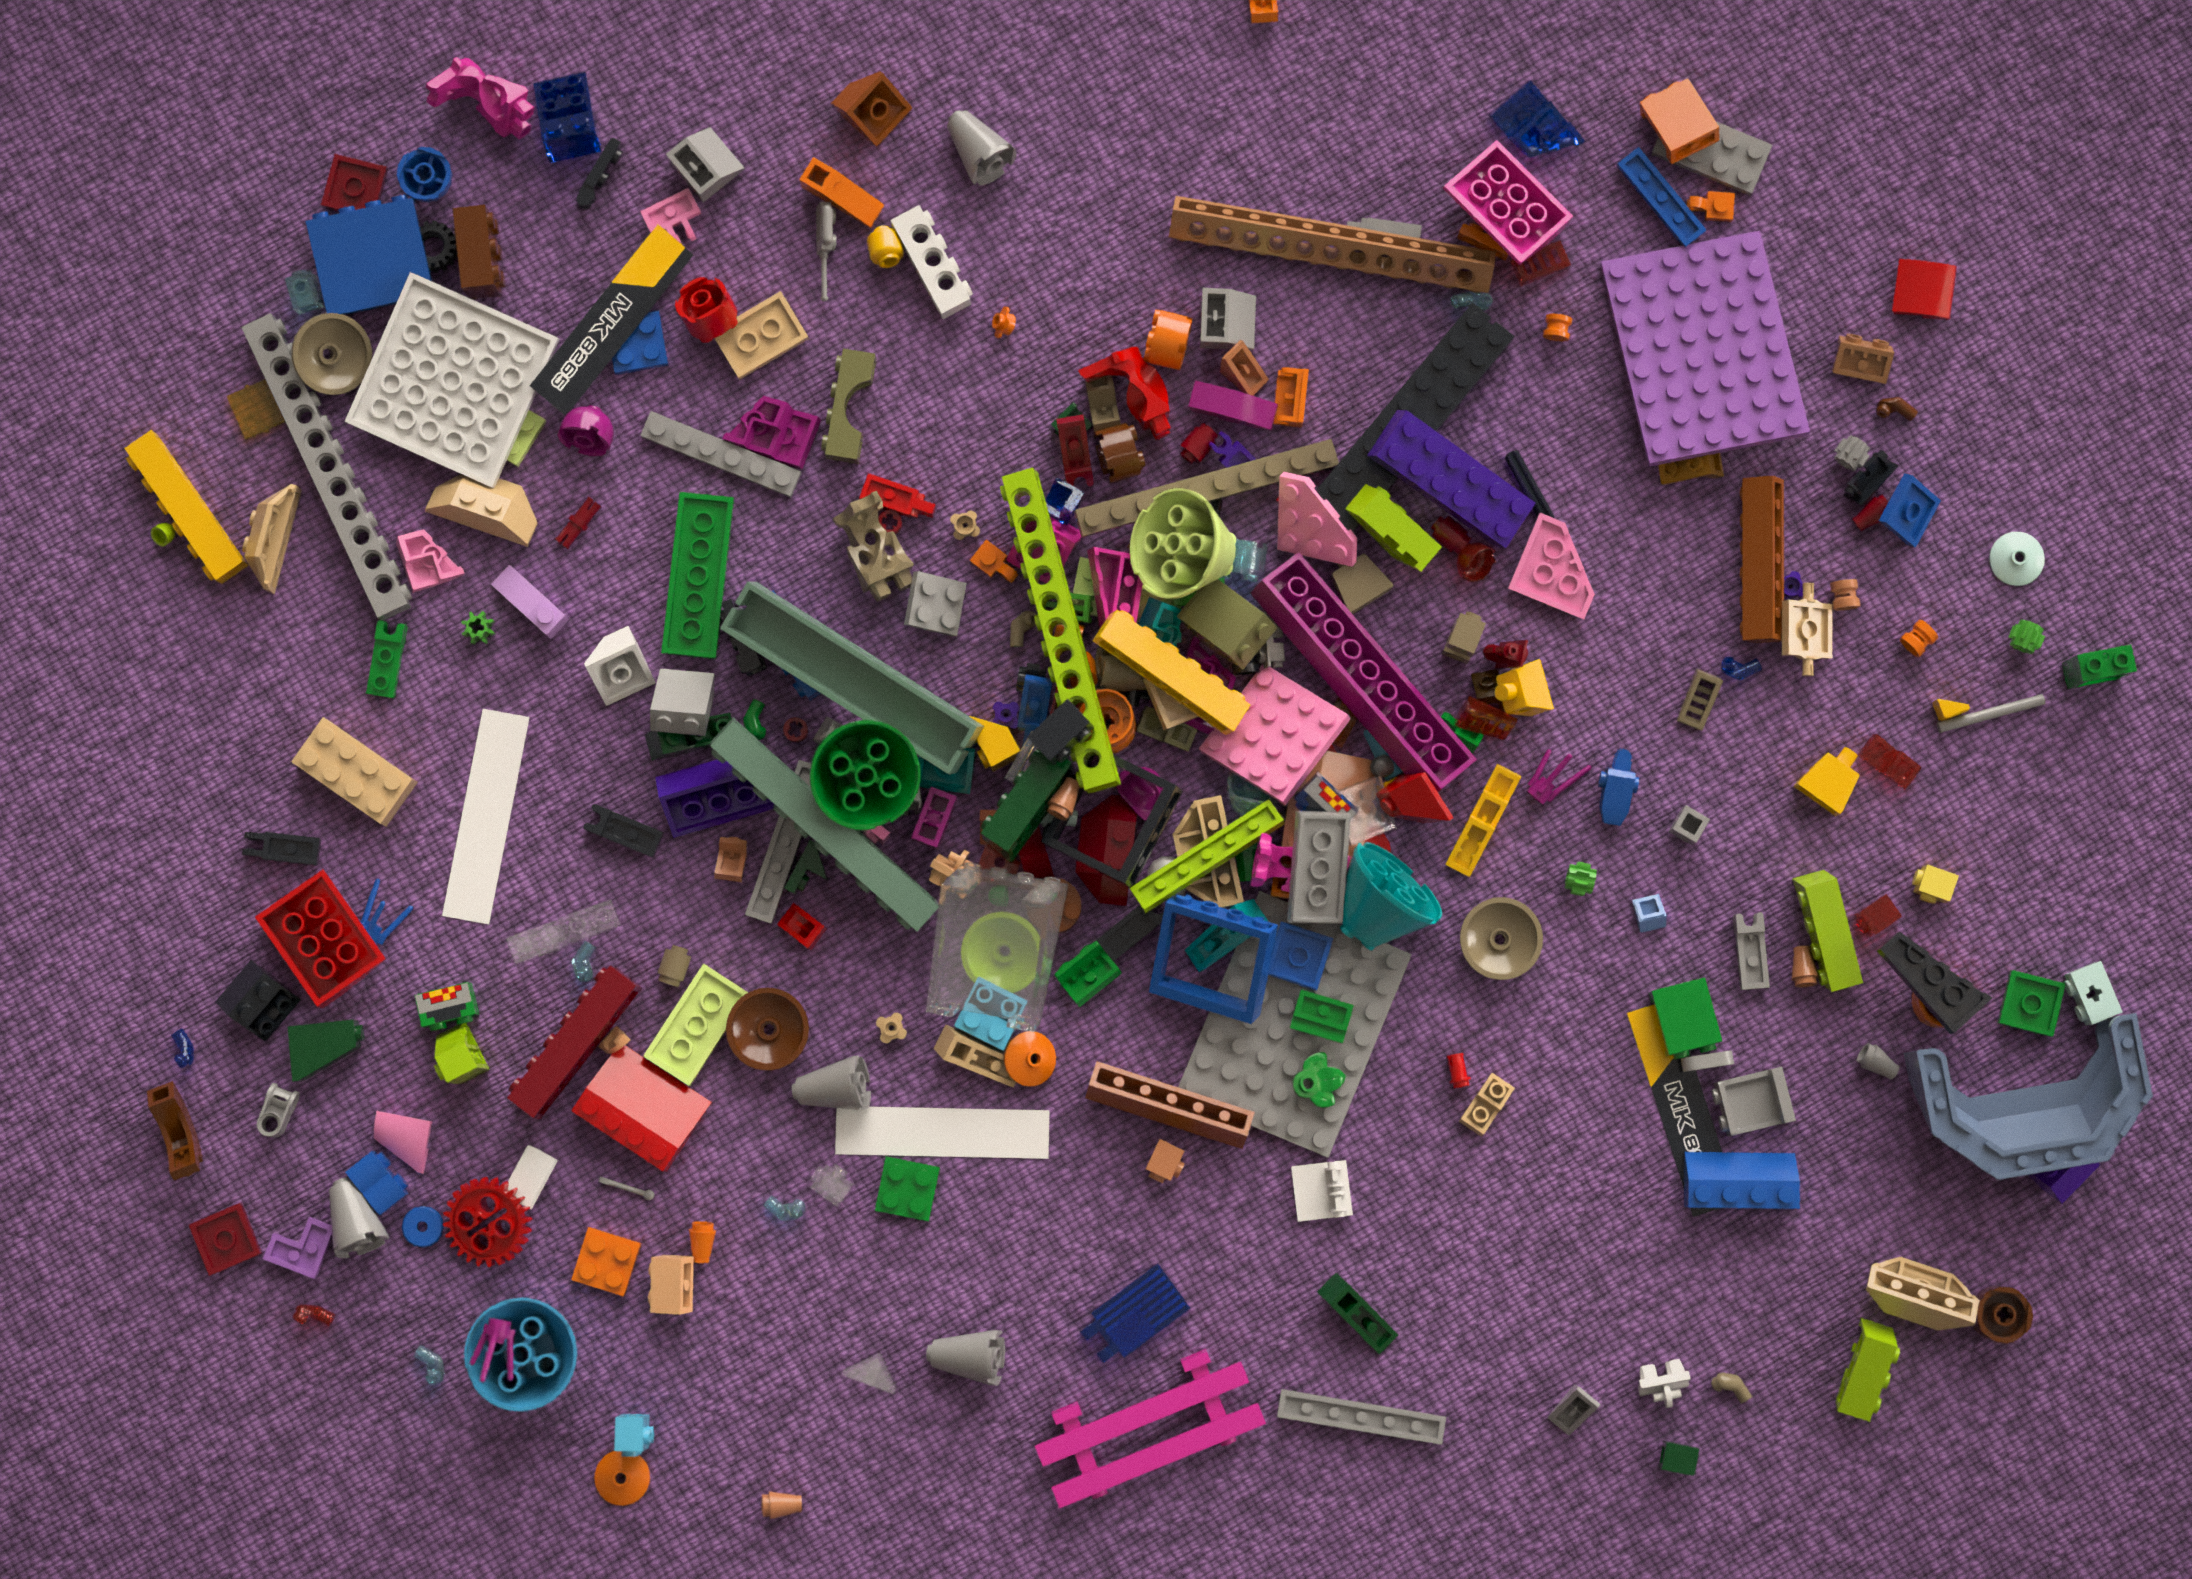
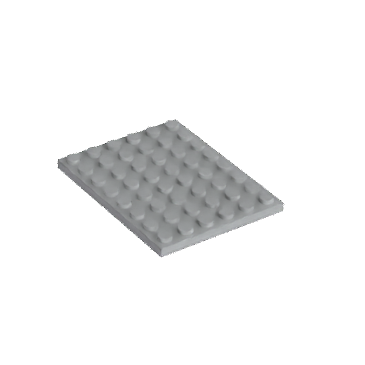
M1259 891L1255 902L1268 922L1278 925L1277 932L1282 921L1334 938L1318 989L1315 991L1268 976L1261 1014L1252 1024L1209 1012L1178 1088L1253 1111L1255 1113L1251 1126L1328 1158L1412 954L1386 943L1375 947L1372 951L1368 950L1355 936L1353 938L1347 937L1340 929L1341 924L1290 923L1287 921L1288 902L1276 897H1270V895ZM1251 936L1236 947L1218 992L1248 1001L1260 941L1259 938ZM1300 990L1354 1005L1343 1044L1290 1029ZM1319 1052L1326 1053L1327 1067L1337 1068L1346 1076L1342 1086L1332 1091L1335 1105L1326 1108L1315 1106L1309 1098L1299 1097L1294 1092L1292 1086L1293 1078L1302 1071L1304 1061L1309 1056ZM1307 1079L1303 1081L1304 1087L1309 1089L1311 1086L1310 1081Z

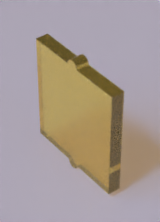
M266 379L251 386L245 385L244 389L227 396L246 440L263 432L269 433V429L285 423V419Z

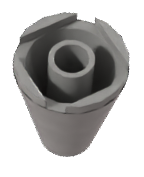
M959 110L949 117L947 129L973 184L978 182L981 186L993 182L1005 173L1002 168L1007 163L1010 166L1014 163L1017 156L1015 148L970 112Z
M859 1055L851 1056L797 1077L796 1082L792 1084L793 1098L798 1100L800 1105L850 1110L868 1109L871 1091H866V1083L870 1082L867 1065L863 1057H859Z
M341 1178L334 1181L333 1186L329 1189L335 1256L337 1258H350L348 1252L357 1251L359 1256L385 1244L384 1239H389L388 1233L364 1195L351 1180L349 1181V1178Z
M990 1330L935 1339L932 1345L927 1347V1361L931 1362L933 1368L990 1386H997L1002 1376H997L998 1369L1004 1368L1005 1340L1004 1337H999L1003 1332L1001 1330Z

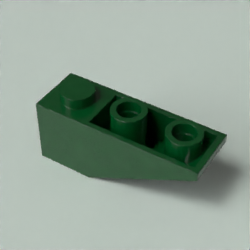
M730 712L710 716L705 736L650 731L645 735L651 760L656 761L710 747L711 741L732 719Z

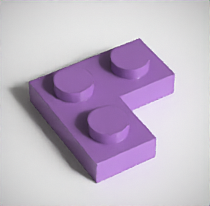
M309 1217L299 1242L273 1233L263 1259L316 1279L333 1237L332 1225Z

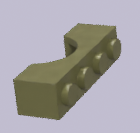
M843 348L842 356L837 355L835 372H839L838 381L832 383L830 398H834L833 409L828 408L826 424L830 425L828 435H823L821 451H825L826 459L859 464L863 436L861 432L852 427L848 422L846 408L855 392L873 384L877 361L875 353Z

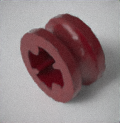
M885 510L879 515L878 521L887 533L894 531L896 535L900 532L902 519L897 512ZM888 516H893L894 521L898 522L897 526L893 525L891 530H888L886 525L882 524L884 519L887 521Z
M792 717L785 722L783 732L789 741L799 743L807 737L808 726L803 719ZM796 723L797 726L800 723L803 726L800 730L801 735L798 737L795 734L790 736L788 733L792 730L790 725Z

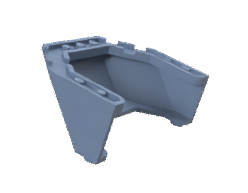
M2137 1013L2114 1016L2097 1023L2095 1035L2098 1048L2077 1079L1971 1098L1952 1086L1947 1059L1942 1051L1930 1048L1904 1053L1908 1079L1931 1134L1997 1180L2109 1161L2119 1142L2126 1136L2136 1121V1117L2153 1096Z

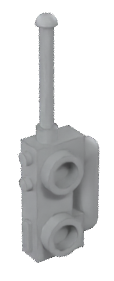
M820 202L816 207L817 255H820L822 297L820 299L823 302L828 300L827 258L830 251H834L836 248V235L833 234L836 210L831 207V202Z

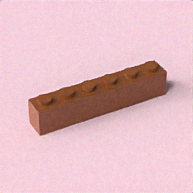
M1773 475L1742 478V486L1740 488V498L1742 501V513L1740 515V525L1742 528V540L1740 542V552L1742 554V567L1740 569V579L1742 581V594L1740 596L1742 621L1740 623V633L1742 640L1750 643L1782 642L1784 479Z
M1096 1061L1085 1099L1243 1149L1255 1113Z

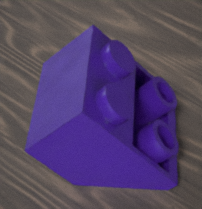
M2098 1162L2034 1173L2028 1176L2046 1193L2063 1204L2100 1164Z

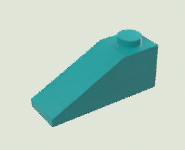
M1254 899L1235 904L1230 908L1241 910L1244 912V915L1254 918L1264 917V921L1268 922ZM1212 924L1185 949V952L1197 970L1202 972L1251 936Z

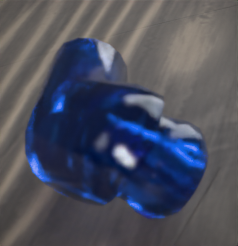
M1727 656L1722 660L1721 670L1729 677L1743 680L1761 671L1762 666L1757 658L1742 664L1735 661L1734 657Z

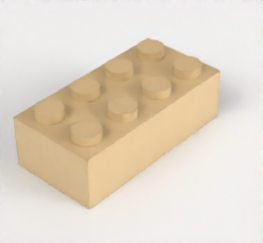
M324 717L291 761L386 827L418 783Z

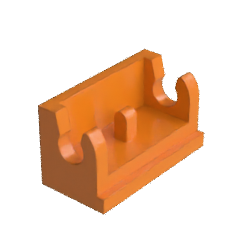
M1282 367L1281 370H1278L1275 403L1278 404L1273 425L1303 426L1309 369Z

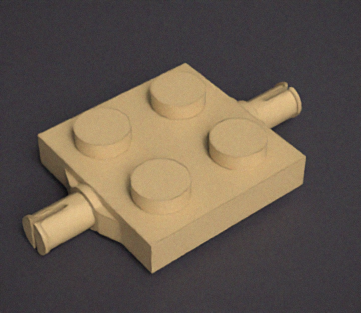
M1802 583L1803 599L1798 601H1782V655L1801 659L1802 676H1814L1813 660L1832 658V604L1821 603L1814 599V583Z

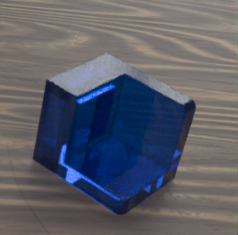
M1055 478L1050 492L1045 498L1049 516L1067 526L1074 516V511L1079 508L1085 492L1060 478Z

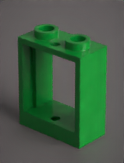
M2131 644L2078 654L2062 663L2067 690L2120 680L2137 672Z

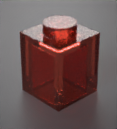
M1884 894L1855 913V916L1858 918L1855 922L1862 933H1868L1871 937L1897 921L1902 915L1888 895Z

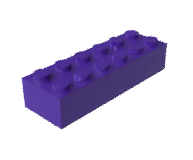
M1397 410L1367 455L1494 547L1506 548L1535 505L1534 501L1407 410Z

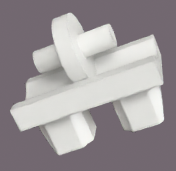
M1680 1359L1666 1362L1665 1369L1667 1375L1657 1377L1655 1365L1641 1366L1638 1385L1639 1395L1653 1394L1654 1402L1664 1400L1666 1408L1673 1407L1672 1399L1682 1397L1680 1388L1689 1387V1371H1684Z

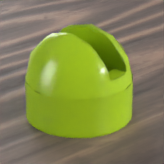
M160 523L151 529V537L157 545L164 547L175 538V529L169 523Z

